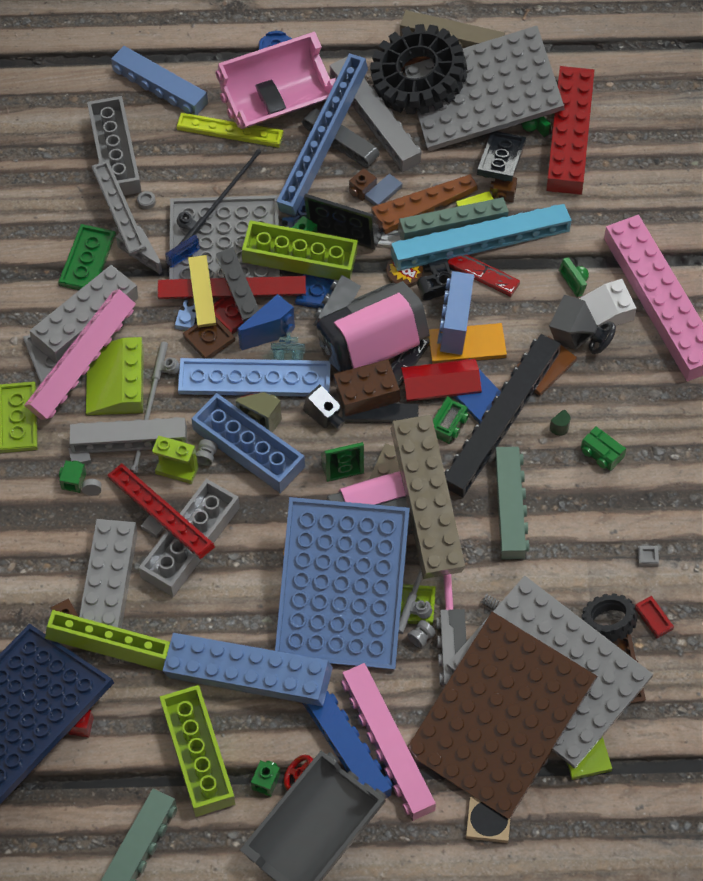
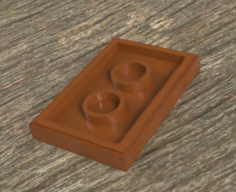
M561 345L560 354L534 392L541 396L577 361V357Z

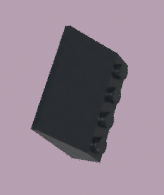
M309 194L304 195L307 219L317 225V232L358 240V245L376 249L383 234V224L375 215Z

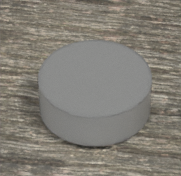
M150 191L141 192L137 197L138 205L142 209H151L156 203L155 195Z
M96 479L85 480L82 483V492L89 496L100 494L101 482Z

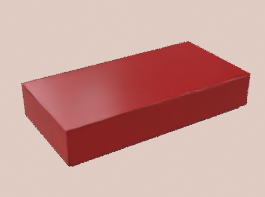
M652 596L635 604V610L656 639L674 629L673 624Z

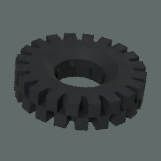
M424 24L415 25V32L411 33L408 26L401 29L403 36L400 37L395 31L388 36L390 43L383 40L379 45L380 51H375L373 54L370 71L376 92L383 99L386 106H392L394 111L400 113L405 108L406 114L415 115L417 108L420 109L421 114L430 113L429 105H433L434 109L438 110L444 107L443 99L450 103L455 99L454 92L460 93L462 90V82H466L467 63L459 40L455 35L451 36L450 31L442 28L439 32L438 26L429 25L426 31ZM424 56L433 59L435 63L433 70L423 77L408 78L401 72L404 65L413 58Z

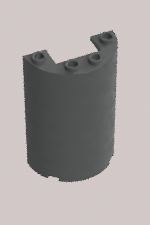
M321 750L250 836L240 851L274 881H322L383 806L387 796L377 788L374 790L367 783L362 785L358 782L359 778L353 772L349 771L346 773L337 763L339 761L337 757L330 752L326 754Z

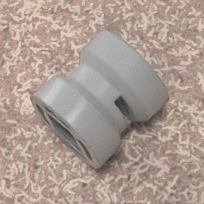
M203 439L199 442V451L196 452L197 463L210 466L213 464V455L217 452L218 445L211 440Z
M420 620L417 628L411 630L407 636L415 646L423 648L427 643V639H431L436 632L428 622Z

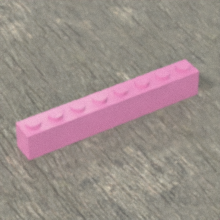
M120 289L112 291L24 406L40 420L52 418L56 413L55 408L67 399L68 396L66 394L68 391L77 386L79 383L78 378L86 374L90 368L88 365L92 360L95 361L100 356L102 347L107 346L111 342L112 334L120 330L123 326L122 321L133 313L134 310L132 308L136 303Z
M363 663L344 671L341 685L345 692H349L351 696L349 700L353 709L357 708L360 714L358 715L362 727L366 726L368 730L366 734L371 744L374 743L377 748L375 752L380 762L383 761L386 766L384 768L386 776L392 779L395 784L393 789L396 796L401 797L404 802L402 807L407 816L410 815L414 821L434 812L436 803L366 664Z

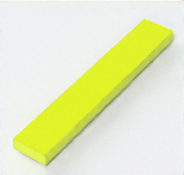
M186 113L180 114L177 123V130L278 148L283 137V130L256 125L241 129L233 121Z

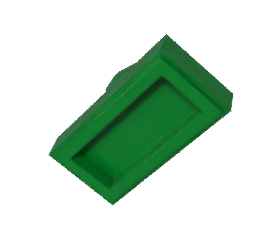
M544 116L521 123L522 128L527 132L537 129L543 137L549 135L551 123Z
M569 257L564 258L558 271L577 297L583 296L589 272L583 266L575 267Z

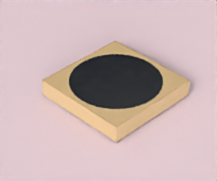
M470 796L466 839L508 843L510 819L477 798Z

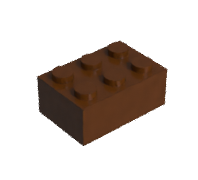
M389 359L334 374L335 388L345 416L400 402V389Z

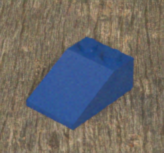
M277 294L238 328L240 349L246 350L282 339L286 334L289 335L295 328L294 307Z

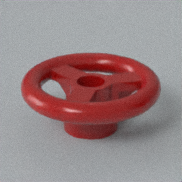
M300 755L288 766L283 781L287 791L291 788V775L294 776L296 781L313 761L310 755ZM306 761L302 767L294 769L299 763Z

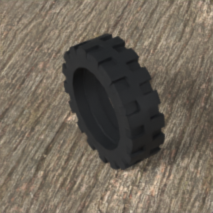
M612 593V595L603 594L602 597L597 596L593 598V601H589L587 607L583 608L582 620L612 642L620 638L621 640L626 638V635H630L633 632V628H636L637 615L635 606L624 595L617 596L615 593ZM609 610H617L625 614L621 621L612 625H600L594 622L599 614Z

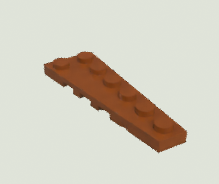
M471 174L373 206L371 207L372 214L382 222L384 234H388L398 229L400 218L434 212V209L438 206H446L477 191L478 185Z

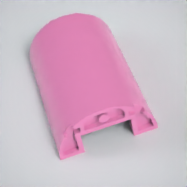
M312 32L218 63V70L215 71L222 91L220 97L222 102L226 103L229 118H233L239 128L245 129L327 100L336 78L330 79L319 55L322 46L316 33ZM272 79L285 103L286 109L269 115L264 102H261L255 85Z

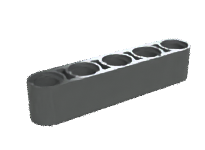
M316 108L302 120L303 126L310 132L321 112ZM342 124L331 144L332 147L366 168L380 155L374 145Z

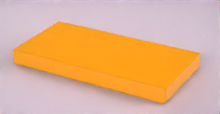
M502 323L467 326L462 355L440 352L441 344H437L440 328L429 329L432 364L476 359L477 361L507 358Z

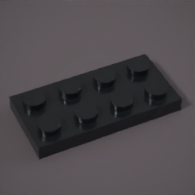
M497 131L491 132L477 169V175L512 182L526 144V137Z

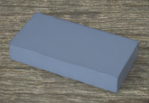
M389 173L365 194V199L374 206L385 203L402 188L403 183Z

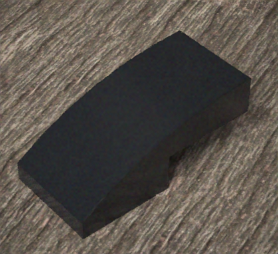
M272 79L255 85L261 102H264L269 115L286 109L285 103Z

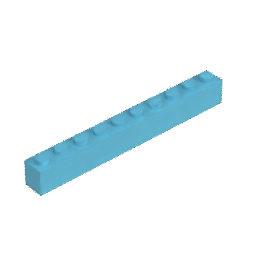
M565 204L553 205L548 208L518 213L473 225L469 224L447 231L434 232L425 236H416L412 239L399 240L391 243V256L397 271L445 258L448 260L466 254L470 255L569 232L572 220Z

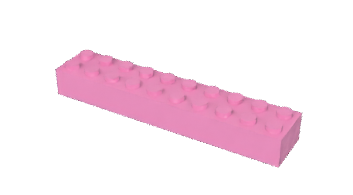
M639 215L606 226L605 242L686 381H690L703 376V322Z

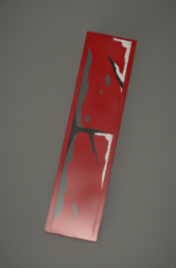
M467 254L451 258L448 261L450 268L461 273L474 274L475 280L509 297H512L520 285V280Z

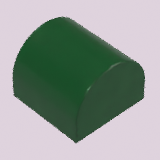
M562 410L551 419L550 431L557 436H563L569 431L571 417L566 410Z

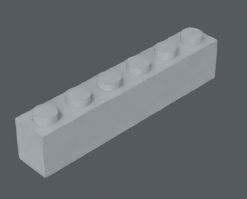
M174 417L171 419L155 418L153 420L136 419L134 421L118 420L115 422L70 424L72 453H100L151 450L155 445L158 435L187 443L185 418Z

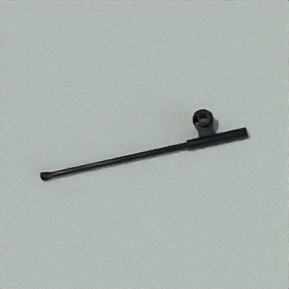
M260 149L255 151L251 159L205 215L200 217L197 222L192 219L188 212H181L178 215L177 225L189 230L178 244L181 250L185 249L206 223V219L260 155Z

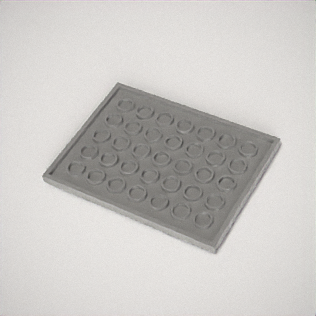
M538 26L463 48L467 63L466 82H462L463 88L460 93L454 92L455 99L450 103L443 99L444 107L435 110L433 105H429L430 113L421 114L420 109H416L428 151L565 110ZM427 59L405 66L404 69L408 78H420L429 74L433 70L435 63L433 59Z
M524 576L493 612L598 676L552 750L573 768H576L650 681L653 674L532 580ZM486 620L447 663V667L453 672L458 667Z

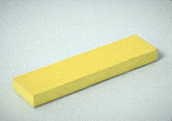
M207 255L188 257L198 328L216 325Z

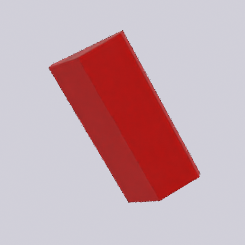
M476 359L401 368L407 402L482 393L480 373Z

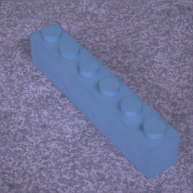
M123 46L111 58L112 68L115 73L121 74L129 81L140 85L143 89L153 92L157 97L167 100L171 105L181 108L187 114L198 115L208 104L206 91L126 46Z

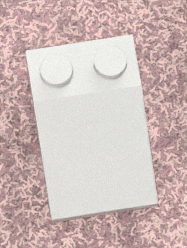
M623 279L606 283L579 298L586 302L596 325L599 327L606 322H613L617 326L633 321L635 318L636 306Z

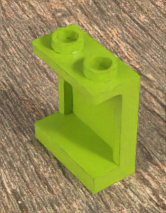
M158 435L152 449V453L158 455L159 458L155 474L192 484L198 470L195 445Z

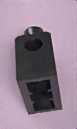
M320 384L306 396L303 411L323 428H327L332 424L338 430L345 423L339 416L341 406Z

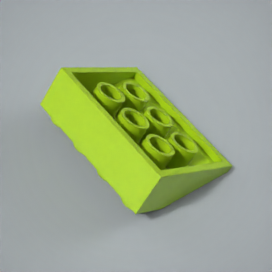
M142 337L121 338L111 341L107 346L102 347L100 356L95 361L92 360L88 365L90 368L87 371L86 415L143 413L144 348Z

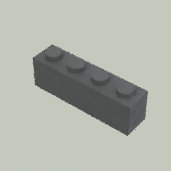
M231 247L216 253V257L242 322L245 323L259 308L236 252Z

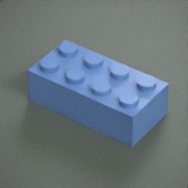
M452 271L451 279L447 278L446 289L448 290H445L444 303L446 304H443L441 317L443 318H441L437 344H441L440 352L459 355L463 353L474 274Z

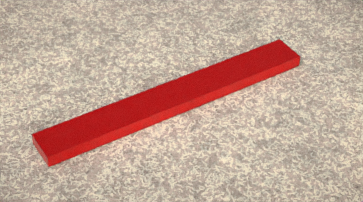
M305 276L246 277L254 297L276 296L277 294L280 296H306ZM210 278L213 298L232 297L225 278ZM191 279L158 280V299L194 298Z
M121 463L107 475L116 486L200 560L215 548L211 540L125 465Z

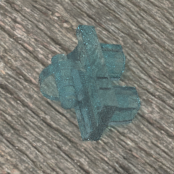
M287 332L286 337H279V342L286 343H271L274 360H285V353H292V360H302L303 353H306L305 344L298 343V337H291V332Z

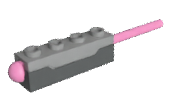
M451 574L443 576L445 610H440V617H436L437 629H441V636H437L438 648H442V654H438V664L443 667V673H439V683L444 687L454 673L447 667V663L467 642L465 609H453Z

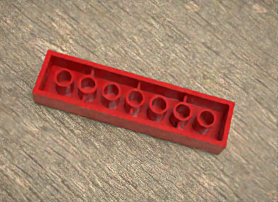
M560 66L558 89L565 110L554 114L546 191L582 195L595 69Z

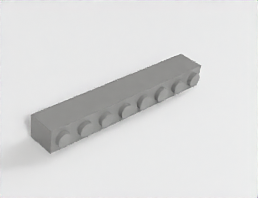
M347 57L330 65V77L332 79H337ZM364 77L351 105L402 172L421 163L422 151L420 147L413 143L410 134L404 131L401 122L394 118L393 112L387 109L383 99L377 96L374 87L369 85Z

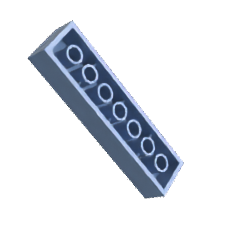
M173 633L163 672L171 679L323 707L333 667L328 660Z

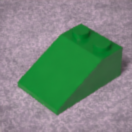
M363 442L325 450L321 453V463L326 481L329 482L364 474Z

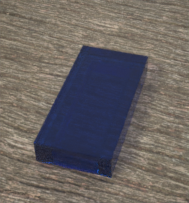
M193 235L165 253L167 265L170 268L174 267L200 250L199 238Z

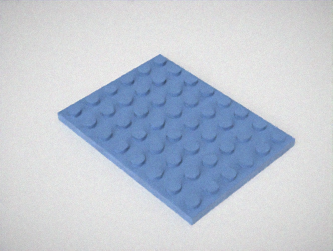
M289 497L275 651L328 660L329 663L358 666L365 663L367 667L396 669L410 508Z

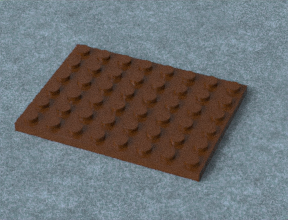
M491 612L411 740L408 749L413 758L510 819L598 676L496 613Z

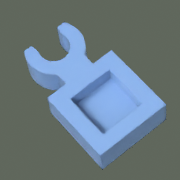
M188 300L183 302L184 310H179L175 329L186 331L196 324L195 304L189 307Z

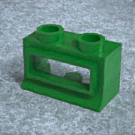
M447 396L433 419L437 439L450 444L453 438L456 439L458 437L461 424H465L468 420V407L453 401Z

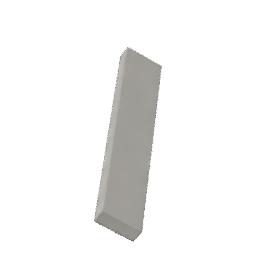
M109 160L91 166L129 256L147 251V247Z

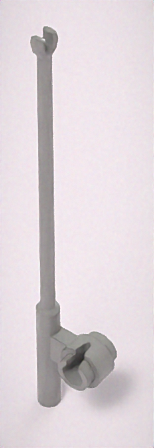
M161 342L144 420H149L161 373L178 374L180 370V363L175 358L170 357L165 360L168 347L167 342ZM141 450L136 452L134 465L131 467V471H134L133 473L138 472Z
M421 568L400 617L399 634H403L410 614H416L423 619L429 618L432 614V608L428 601L420 600L415 602L416 593L423 577Z

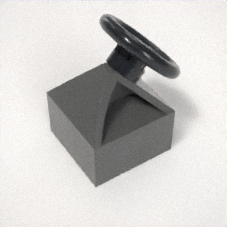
M568 295L563 296L549 325L554 340L565 347L576 350L590 338L589 350L592 354H599L605 350L616 332V326L613 322H606L600 327L596 325L586 302ZM598 342L599 347L595 349V344Z

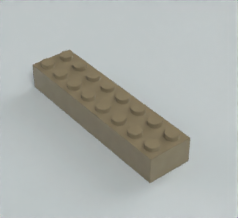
M432 415L393 421L390 429L406 494L407 506L410 508L409 516L423 579L461 573L465 568V562Z

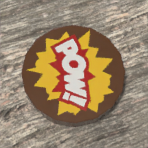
M391 259L386 268L387 278L391 283L397 284L403 281L408 287H412L422 277L423 267L417 266L397 271L393 259Z

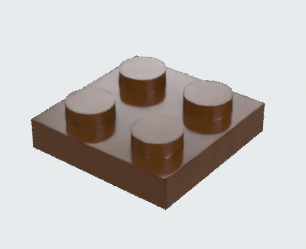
M216 316V325L198 328V325L195 324L183 332V337L203 359H210L235 342V336Z

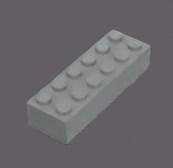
M122 96L87 102L99 163L109 160L123 195L141 193L140 179Z
M110 265L30 330L32 344L57 363L112 291L120 289L134 302L138 299L137 285L114 266Z
M206 479L180 514L214 543L239 510V497ZM166 531L139 566V572L143 580L174 597L201 560L170 532Z
M96 519L79 617L122 629L138 535L136 522Z

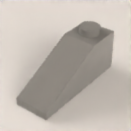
M137 226L147 251L135 254L132 257L160 274L162 272L161 262L145 232L140 226ZM119 233L116 236L117 246L128 253Z

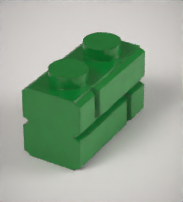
M597 426L586 435L581 443V449L585 456L594 458L601 468H607L610 471L625 457L626 448Z

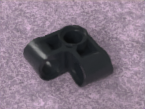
M446 258L428 263L432 275L424 276L417 280L416 283L423 300L427 301L445 295V290H448L446 289V284H442L447 283V278L451 279L452 275Z

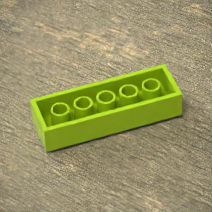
M250 220L242 247V262L333 280H339L343 275L351 280L358 240Z
M196 685L160 696L162 710L195 817L236 805L234 793L200 686Z

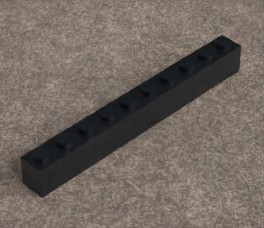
M540 334L538 339L532 341L530 351L524 353L519 367L513 369L511 379L503 384L501 394L495 396L491 409L485 411L480 425L477 424L474 427L472 437L464 442L460 455L456 454L451 468L445 470L448 490L464 498L496 450V447H498L560 354L561 343L543 334Z

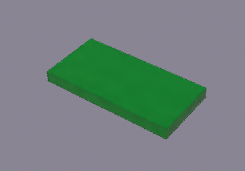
M81 224L60 276L59 286L80 290L103 271L116 232Z

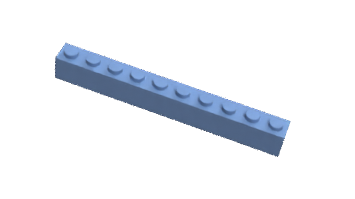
M349 53L276 201L280 212L294 217L297 216V210L304 195L308 193L368 71L366 58Z

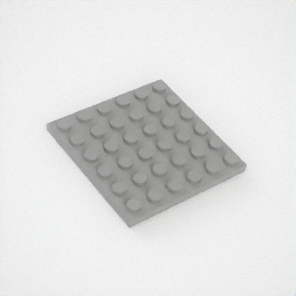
M278 195L224 197L184 250H181L178 244L189 230L177 225L178 215L181 212H188L192 219L197 222L219 197L170 199L169 279H191L188 257L207 255L210 278H224L216 253L231 247L236 252L245 277H280V269L242 262V247L250 220L279 226V210L276 202Z

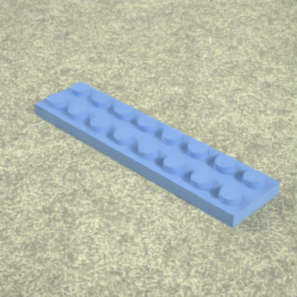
M180 358L178 394L215 395L217 393L219 395H251L265 392L275 396L306 397L319 384L330 394L331 363L329 361Z

